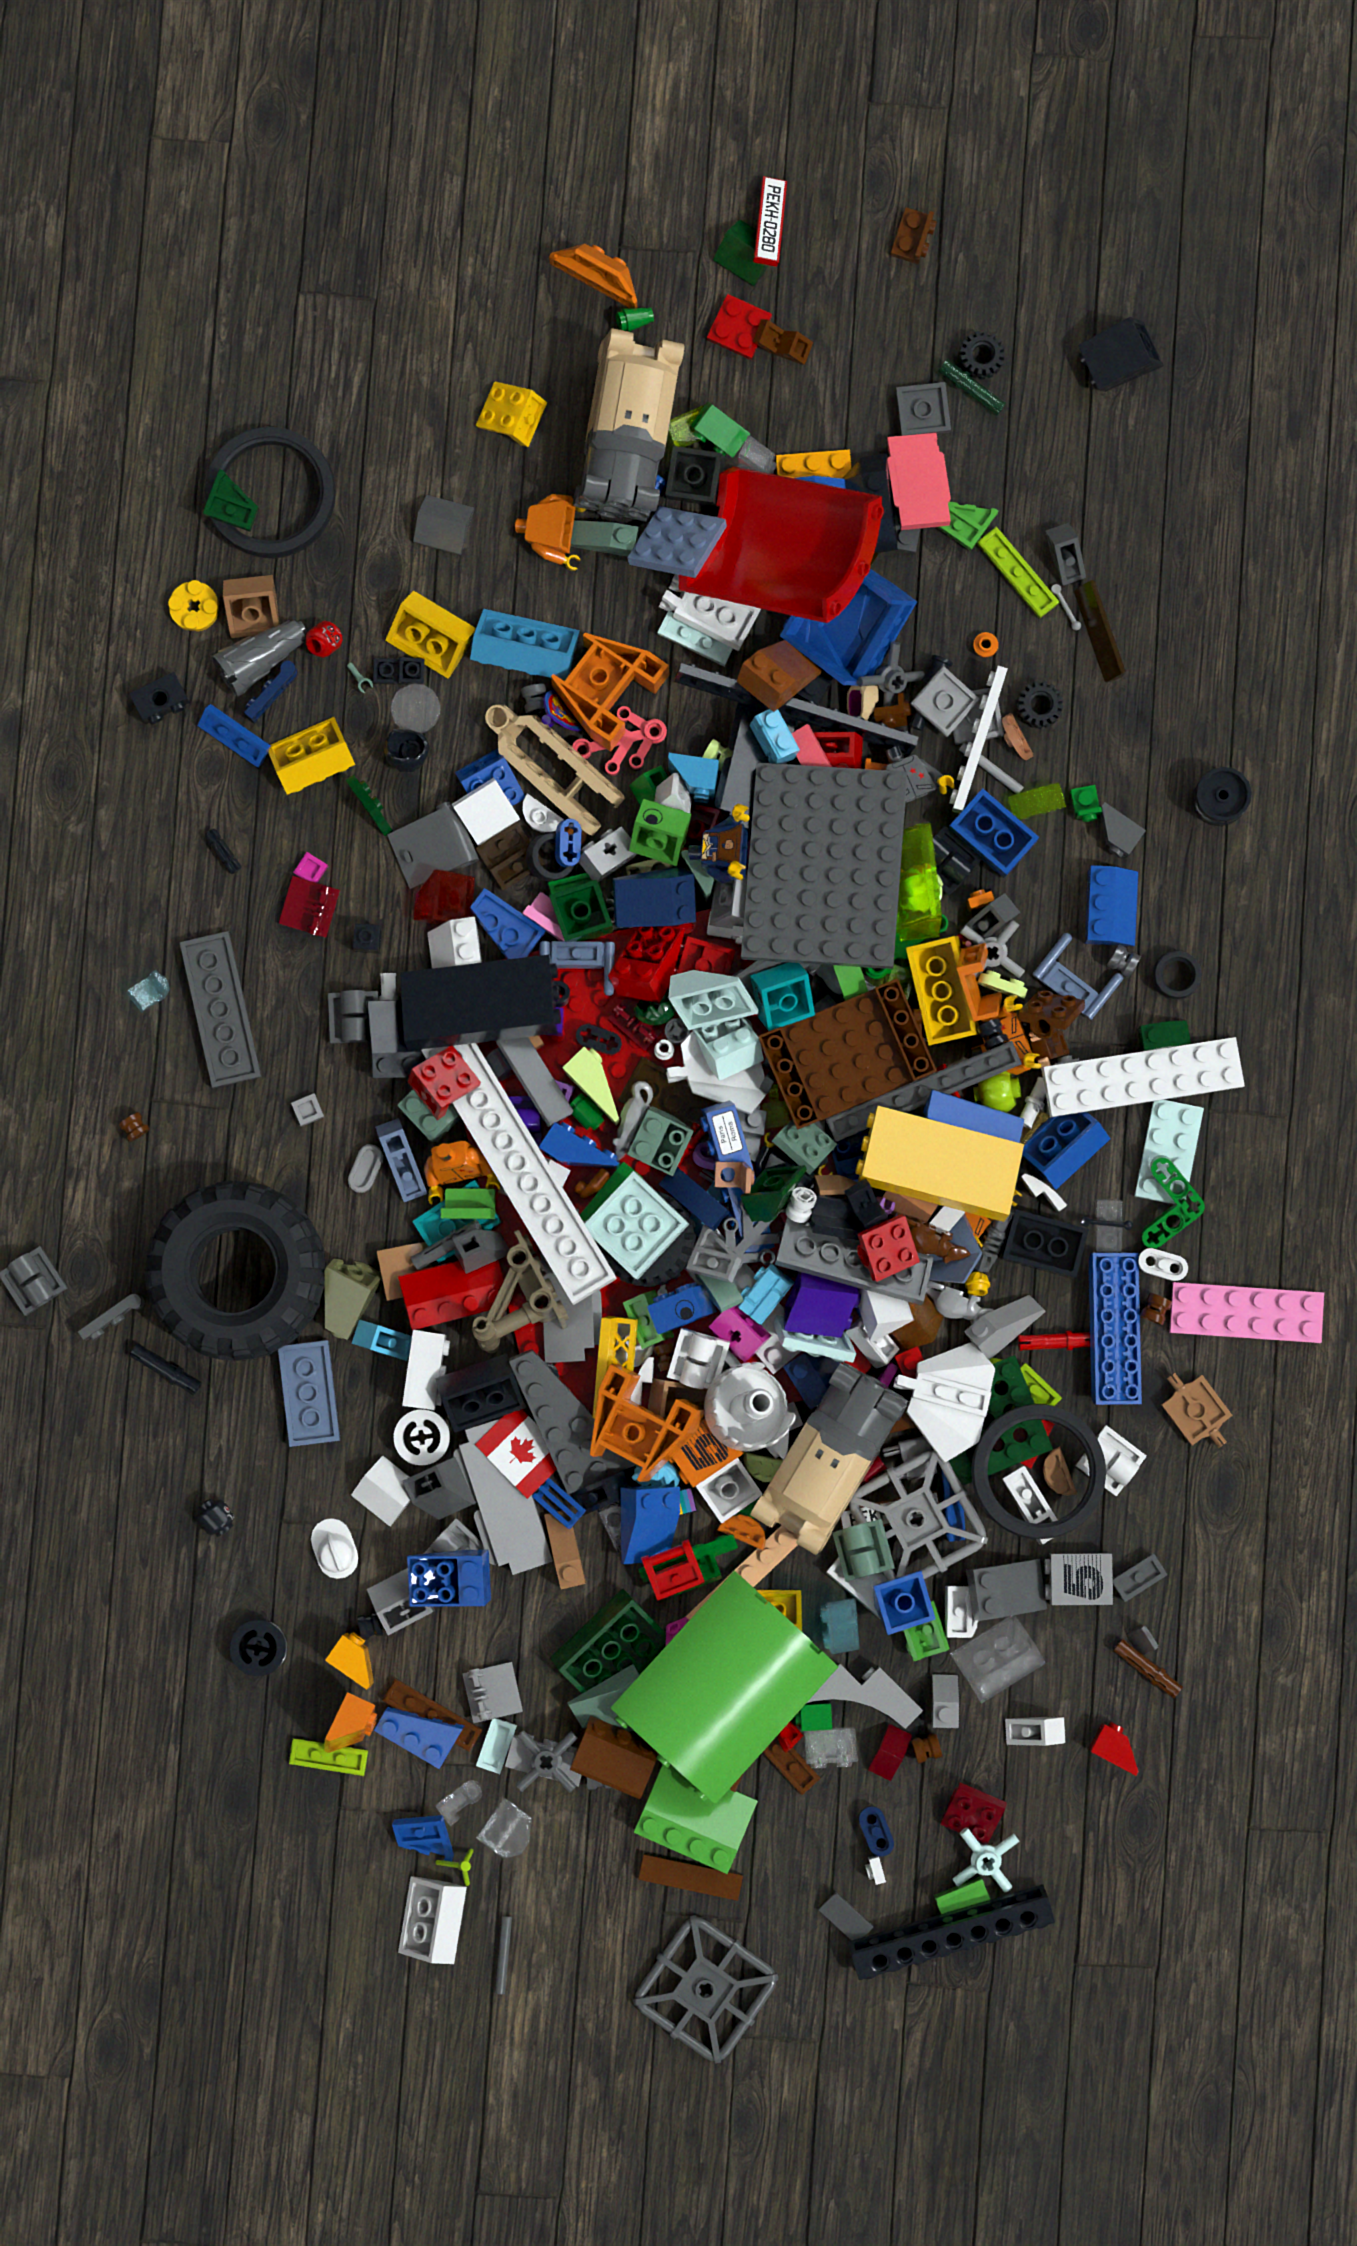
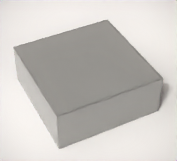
M315 1094L291 1103L301 1127L324 1118Z

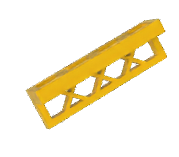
M616 1316L601 1318L593 1409L594 1419L599 1387L610 1364H620L615 1358L616 1351L620 1347H623L628 1353L627 1361L622 1366L625 1367L627 1365V1369L634 1371L638 1319ZM618 1323L630 1324V1335L624 1340L617 1333Z

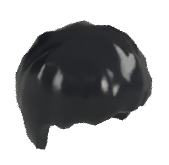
M394 729L385 740L384 754L387 762L399 772H414L424 764L430 747L422 733L411 729Z

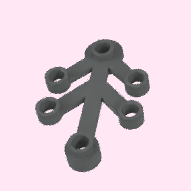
M790 1198L788 1199L787 1204L777 1214V1216L780 1213L786 1212L787 1205L791 1201ZM741 1199L739 1207L742 1210L743 1238L736 1245L735 1231L738 1229L739 1223L734 1217L727 1216L722 1222V1226L725 1229V1244L741 1259L738 1269L741 1268L743 1263L762 1262L764 1265H770L775 1261V1254L770 1249L766 1248L760 1252H744L751 1245L780 1244V1236L783 1230L777 1233L761 1234L772 1221L767 1223L758 1221L753 1226L747 1210L743 1208L744 1204ZM733 1220L735 1223L732 1228H727V1222ZM765 1253H770L771 1258L767 1261H764L763 1255Z

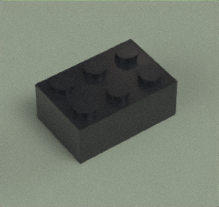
M1015 1209L1009 1225L1001 1260L1075 1279L1089 1229Z

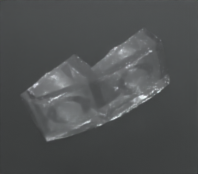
M1096 1199V1220L1122 1222V1199ZM1096 1225V1252H1121L1122 1227Z

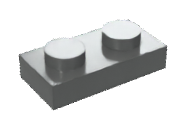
M1152 1553L1113 1578L1112 1582L1123 1601L1126 1602L1167 1576V1573L1155 1554Z

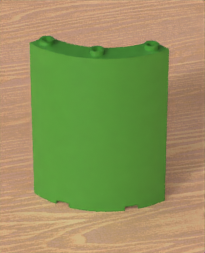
M733 1571L611 1706V1709L617 1714L614 1719L625 1729L630 1726L659 1753L656 1758L667 1768L672 1765L696 1787L694 1792L703 1801L709 1798L716 1804L836 1671L838 1666L776 1607L760 1595L754 1587L736 1571Z

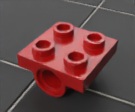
M900 1214L857 1234L860 1245L857 1246V1253L862 1264L869 1269L872 1281L878 1282L920 1262L905 1215Z

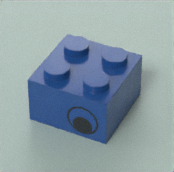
M697 1282L675 1289L677 1294L673 1291L653 1298L654 1303L647 1306V1309L658 1335L716 1313V1307L709 1299L708 1291L702 1285L698 1286Z

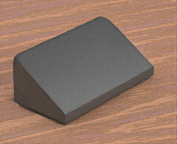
M836 1891L818 1909L850 1940L866 1936L874 1927Z

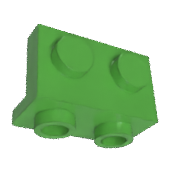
M931 1601L935 1620L902 1630L907 1639V1651L914 1661L950 1649L934 1601Z

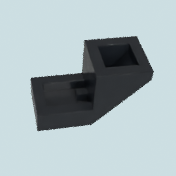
M866 1178L844 1191L849 1205L864 1231L889 1220L886 1212L876 1200L872 1187Z

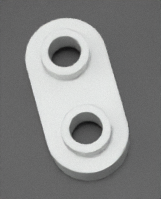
M1149 1248L1142 1251L1138 1256L1139 1268L1144 1273L1178 1281L1184 1278L1188 1272V1265L1185 1259L1174 1254ZM1147 1257H1152L1154 1259L1153 1266H1148L1146 1264ZM1171 1264L1178 1266L1179 1270L1177 1273L1170 1271Z

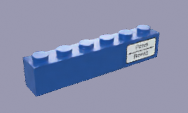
M729 1100L701 1109L703 1117H700L703 1131H708L710 1141H707V1147L710 1155H714L716 1161L746 1162L753 1170L735 1104ZM730 1167L724 1168L720 1174L721 1179L726 1182L731 1181L735 1176L734 1170ZM724 1187L720 1189V1193L724 1203L728 1202L730 1209L728 1216L734 1217L739 1223V1227L736 1230L737 1235H735L737 1245L743 1238L742 1210L739 1207V1203L741 1201L740 1196L744 1191L739 1187ZM729 1221L730 1226L733 1227L735 1224L734 1221ZM768 1226L761 1234L771 1233L770 1227ZM751 1245L744 1253L760 1252L766 1248H773L775 1245Z

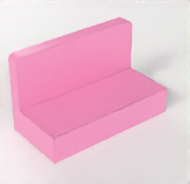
M540 892L531 906L528 905L523 915L545 929L548 934L557 940L564 941L551 900L547 895Z

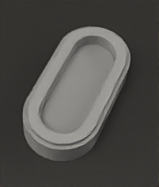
M365 1145L358 1152L348 1176V1184L355 1192L365 1193L373 1186L383 1162V1153L376 1145Z

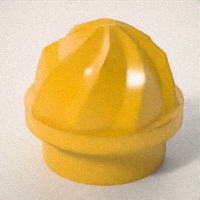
M975 1271L969 1275L965 1282V1287L968 1289L969 1295L984 1296L988 1294L990 1282L987 1275L980 1271Z

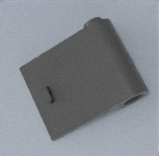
M450 802L438 805L436 807L437 811L387 835L410 889L418 887L453 869L467 867L479 860L465 824Z

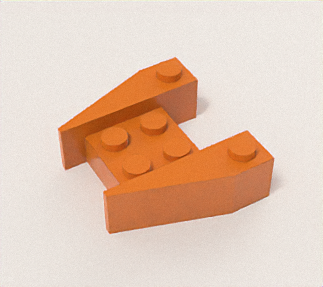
M584 633L583 645L589 650L565 681L553 674L551 676L552 687L590 738L609 751H612L626 731L625 722L610 713L609 710L632 680L655 694L669 676V665L649 651Z
M610 1364L599 1387L590 1455L592 1457L602 1456L607 1448L641 1466L642 1470L637 1481L646 1482L696 1433L705 1410L686 1399H676L667 1419L630 1400L641 1375L620 1364Z

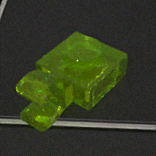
M773 1084L768 1092L769 1103L762 1104L763 1111H767L765 1129L784 1127L790 1122L788 1107L785 1101H780L778 1084Z

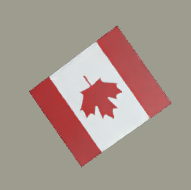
M522 1409L504 1415L475 1444L527 1499L557 1470L537 1424Z

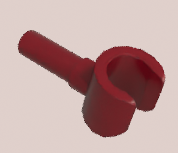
M961 933L957 935L961 948L971 946V941Z

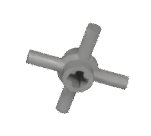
M1011 919L998 937L992 936L984 939L967 925L960 931L963 936L975 945L986 943L987 948L997 947V956L992 954L989 957L987 954L984 970L987 966L995 967L1001 964L1018 978L1025 972L1024 969L1007 957V946L1005 943L1019 927V924ZM983 971L974 973L976 980Z

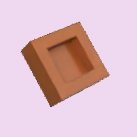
M983 889L970 894L971 898L967 900L966 904L969 912L985 907L994 901L992 891L985 893Z

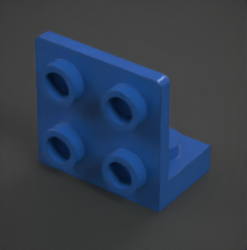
M498 748L455 772L467 794L494 778L512 806L525 799L520 785L504 756L499 754Z

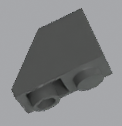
M475 1229L452 1239L455 1256L465 1274L506 1257L510 1250L502 1234L495 1231Z

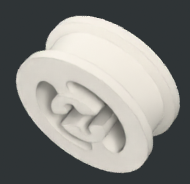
M421 1409L407 1413L399 1420L394 1431V1444L397 1452L404 1460L415 1465H428L438 1461L445 1454L450 1443V1432L446 1422L437 1413ZM430 1420L436 1424L440 1431L439 1446L433 1453H429L427 1449L432 1444L433 1438L426 1439L424 1445H421L420 1441H411L413 1446L420 1449V1454L415 1455L405 1446V1429L411 1422H415L416 1428L412 1430L410 1437L419 1435L420 1430H423L424 1434H431V1429L424 1426V1421Z

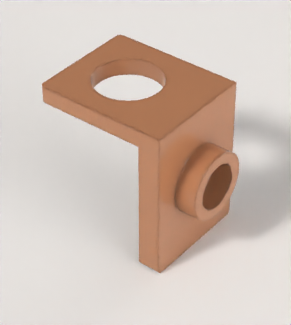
M715 1162V1187H739L744 1193H750L751 1185L754 1184V1171L746 1162ZM730 1167L734 1170L735 1176L731 1181H723L720 1176L721 1171L724 1168Z

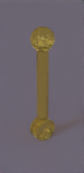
M1044 1112L1039 1114L1038 1121L1021 1140V1144L1025 1145L1042 1122L1048 1120V1114Z

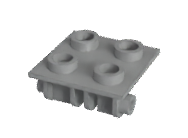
M512 1662L484 1669H473L463 1673L473 1723L523 1712Z

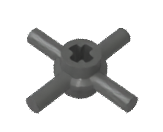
M895 641L890 643L888 664L880 666L875 675L861 676L857 679L858 686L860 687L879 686L884 692L883 707L893 706L894 693L903 691L907 682L923 681L925 675L923 671L904 672L898 666L901 643Z
M525 1730L517 1736L533 1754L531 1759L532 1769L515 1784L521 1792L539 1775L542 1777L554 1776L569 1793L576 1787L573 1781L560 1769L562 1765L561 1754L578 1739L572 1731L555 1747H540ZM543 1755L546 1758L548 1755L553 1758L551 1761L552 1767L546 1766L544 1768L541 1766L543 1761L541 1757Z

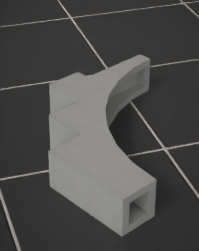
M838 1663L836 1671L807 1702L829 1699L855 1701L874 1707L889 1715L905 1729L923 1711L879 1666L876 1669L870 1667L862 1675L861 1678L864 1681L860 1684Z

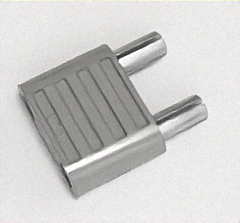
M924 1436L898 1441L899 1445L884 1448L882 1452L900 1448V1450L883 1455L888 1457L901 1453L904 1463L925 1451L932 1450ZM930 1461L899 1478H907L910 1481L926 1477Z

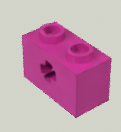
M738 1305L723 1311L709 1326L715 1337L730 1341L729 1348L732 1354L744 1363L772 1336L762 1325L739 1309Z

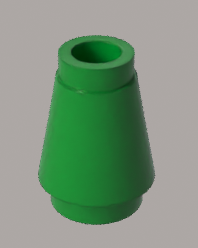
M651 307L622 308L620 312H616V321L619 330L631 332L654 322V315Z

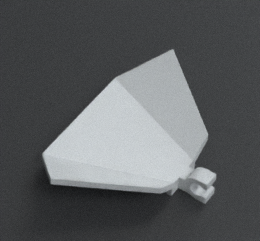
M744 1017V1019L752 1028L751 1021ZM693 1031L681 1044L684 1067L667 1068L666 1072L668 1083L687 1079L692 1093L718 1103L730 1100L735 1104L736 1110L750 1115L767 1095V1093L759 1089L765 1079L761 1062L719 1081L708 1066Z
M973 1342L917 1363L915 1379L898 1375L894 1380V1388L912 1391L906 1413L943 1463L979 1442L984 1418L988 1410L995 1367Z

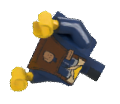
M741 804L734 806L732 814L710 830L703 832L702 845H689V859L701 860V865L708 875L721 883H727L734 879L742 880L746 877L749 833L743 823H740L742 821H749V815L744 814L749 808Z

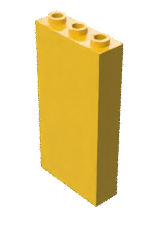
M877 1106L874 1113H869L866 1127L870 1128L868 1136H864L861 1145V1151L865 1152L863 1160H858L855 1174L859 1175L858 1182L866 1178L871 1187L1002 1222L1006 1220L1010 1214L1024 1144Z

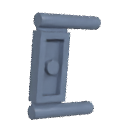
M1064 933L1032 975L1057 995H1072L1078 999L1085 1000V1009L1081 1013L1092 1020L1122 982L1123 976L1120 973H1115L1100 994H1098L1089 985L1056 961L1072 940L1070 934Z
M540 942L539 956L549 954L552 963L557 964V968L602 969L604 967V994L610 996L614 993V986L608 975L614 967L615 943Z

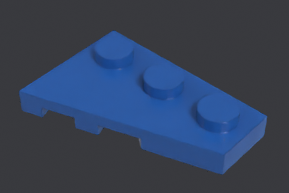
M485 888L470 907L471 913L507 959L528 957L545 934V929Z
M387 1707L374 1731L440 1769L465 1725L457 1723L452 1725L444 1723L440 1719L433 1718L431 1720L419 1717L415 1713Z

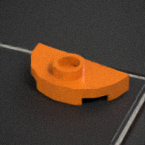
M744 1515L732 1516L721 1523L717 1529L727 1535L733 1534L734 1538L764 1551L766 1542L764 1530L760 1523L752 1517Z

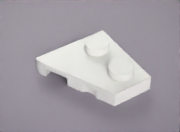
M945 1586V1636L972 1638L977 1628L978 1620H973L969 1587Z

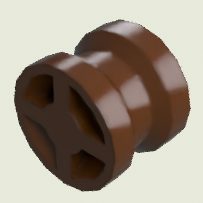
M140 1112L127 1117L118 1125L121 1130L126 1132L128 1142L140 1138L150 1130L149 1126L142 1122Z

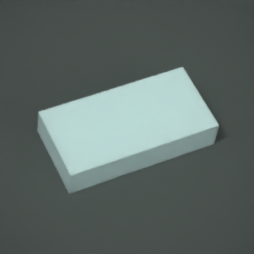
M498 1718L492 1719L476 1764L477 1767L497 1774L501 1773L517 1725Z

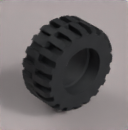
M657 1192L689 1225L638 1280L597 1242V1246L612 1271L620 1280L637 1286H662L668 1284L671 1279L676 1280L681 1276L680 1272L686 1269L694 1250V1242H697V1234H694L693 1229L696 1226L694 1220L689 1217V1211L675 1198Z

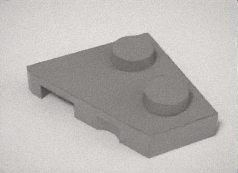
M703 1225L686 1269L691 1273L733 1283L741 1259L707 1225Z

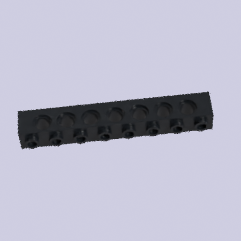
M1042 1884L849 1941L848 1945L858 1979H872L877 1975L886 1972H896L903 1967L913 1964L919 1965L927 1960L946 1957L951 1953L961 1950H970L981 1944L994 1943L1008 1936H1018L1025 1931L1045 1928L1049 1924L1055 1923L1048 1895Z

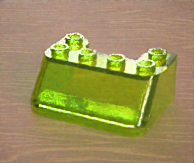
M930 822L919 823L903 829L896 926L899 941L939 937L942 912Z

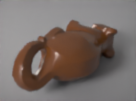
M906 1218L918 1253L935 1254L943 1257L944 1263L960 1260L971 1255L965 1247L950 1242L953 1239V1233L943 1230L940 1234L936 1232V1226L919 1219L915 1222Z

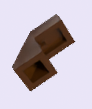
M761 319L753 340L755 344L767 352L801 365H805L813 345L810 339L798 331H784L767 319Z

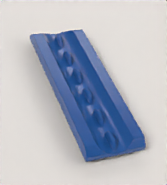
M1091 1253L1089 1256L1092 1401L1094 1405L1142 1404L1138 1253Z

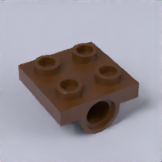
M1047 990L1038 991L1019 1011V1021L1030 1023L1031 1031L1036 1037L1048 1039L1057 1029L1066 1030L1085 1009V1000L1078 999L1072 995L1062 996L1053 994Z

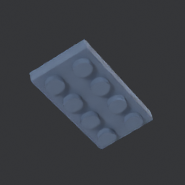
M329 1340L286 1345L278 1349L289 1447L341 1441Z

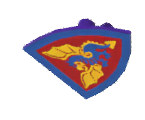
M550 690L544 695V708L547 715L542 717L543 724L552 727L558 723L572 731H582L584 729L555 690Z

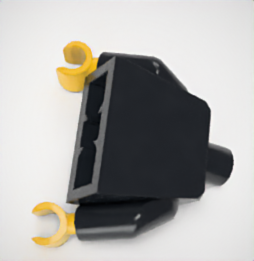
M770 1132L765 1135V1146L761 1147L754 1162L756 1178L764 1169L799 1166L787 1154L777 1149L776 1144L767 1141ZM822 1165L816 1172L813 1171L810 1175L805 1172L796 1188L805 1187L814 1192V1175H822L821 1170L825 1165Z

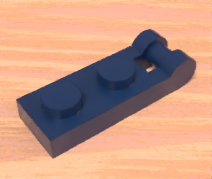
M284 661L281 664L279 675L274 680L272 678L269 679L262 687L263 692L259 697H253L246 704L245 708L247 710L244 713L253 723L263 715L297 677L298 672L293 662Z

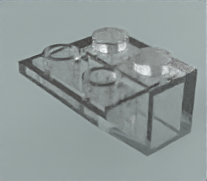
M854 1727L804 1731L806 1764H811V1768H826L827 1763H836L837 1767H851L852 1762H858Z

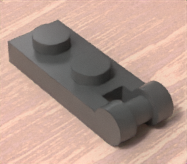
M137 1294L129 1295L79 1330L78 1333L83 1340L88 1341L91 1339L92 1342L105 1333L103 1329L111 1324L114 1327L125 1319L124 1314L131 1309L139 1310L143 1308L145 1304L144 1298Z

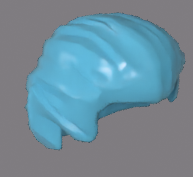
M670 1461L649 1481H637L642 1467L636 1465L635 1473L632 1476V1479L642 1486H648L650 1483L651 1485L677 1486L680 1481L678 1470Z

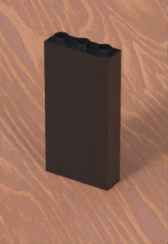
M549 954L400 972L404 1042L408 1051L558 1033L557 1024H561L560 1009H556V1001H560L558 986H554V978H558L557 964L552 963Z

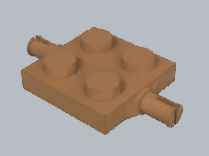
M1176 1373L1169 1376L1167 1380L1176 1391L1161 1406L1190 1445L1193 1446L1202 1438L1210 1436L1218 1448L1223 1446L1222 1444H1225L1227 1441L1218 1429L1223 1422L1233 1415L1204 1376L1200 1375L1194 1381L1183 1384Z

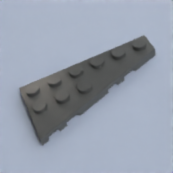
M532 1349L508 1359L568 1494L637 1465L607 1448L602 1456L592 1457L590 1455L595 1421L593 1414L574 1396L570 1389L560 1381Z

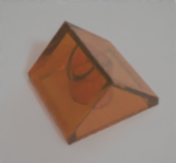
M926 1294L922 1305L908 1302L914 1320L891 1332L905 1350L934 1342L943 1320V1316L939 1314Z

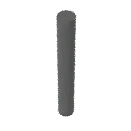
M502 1916L495 1987L496 1994H505L512 1916Z

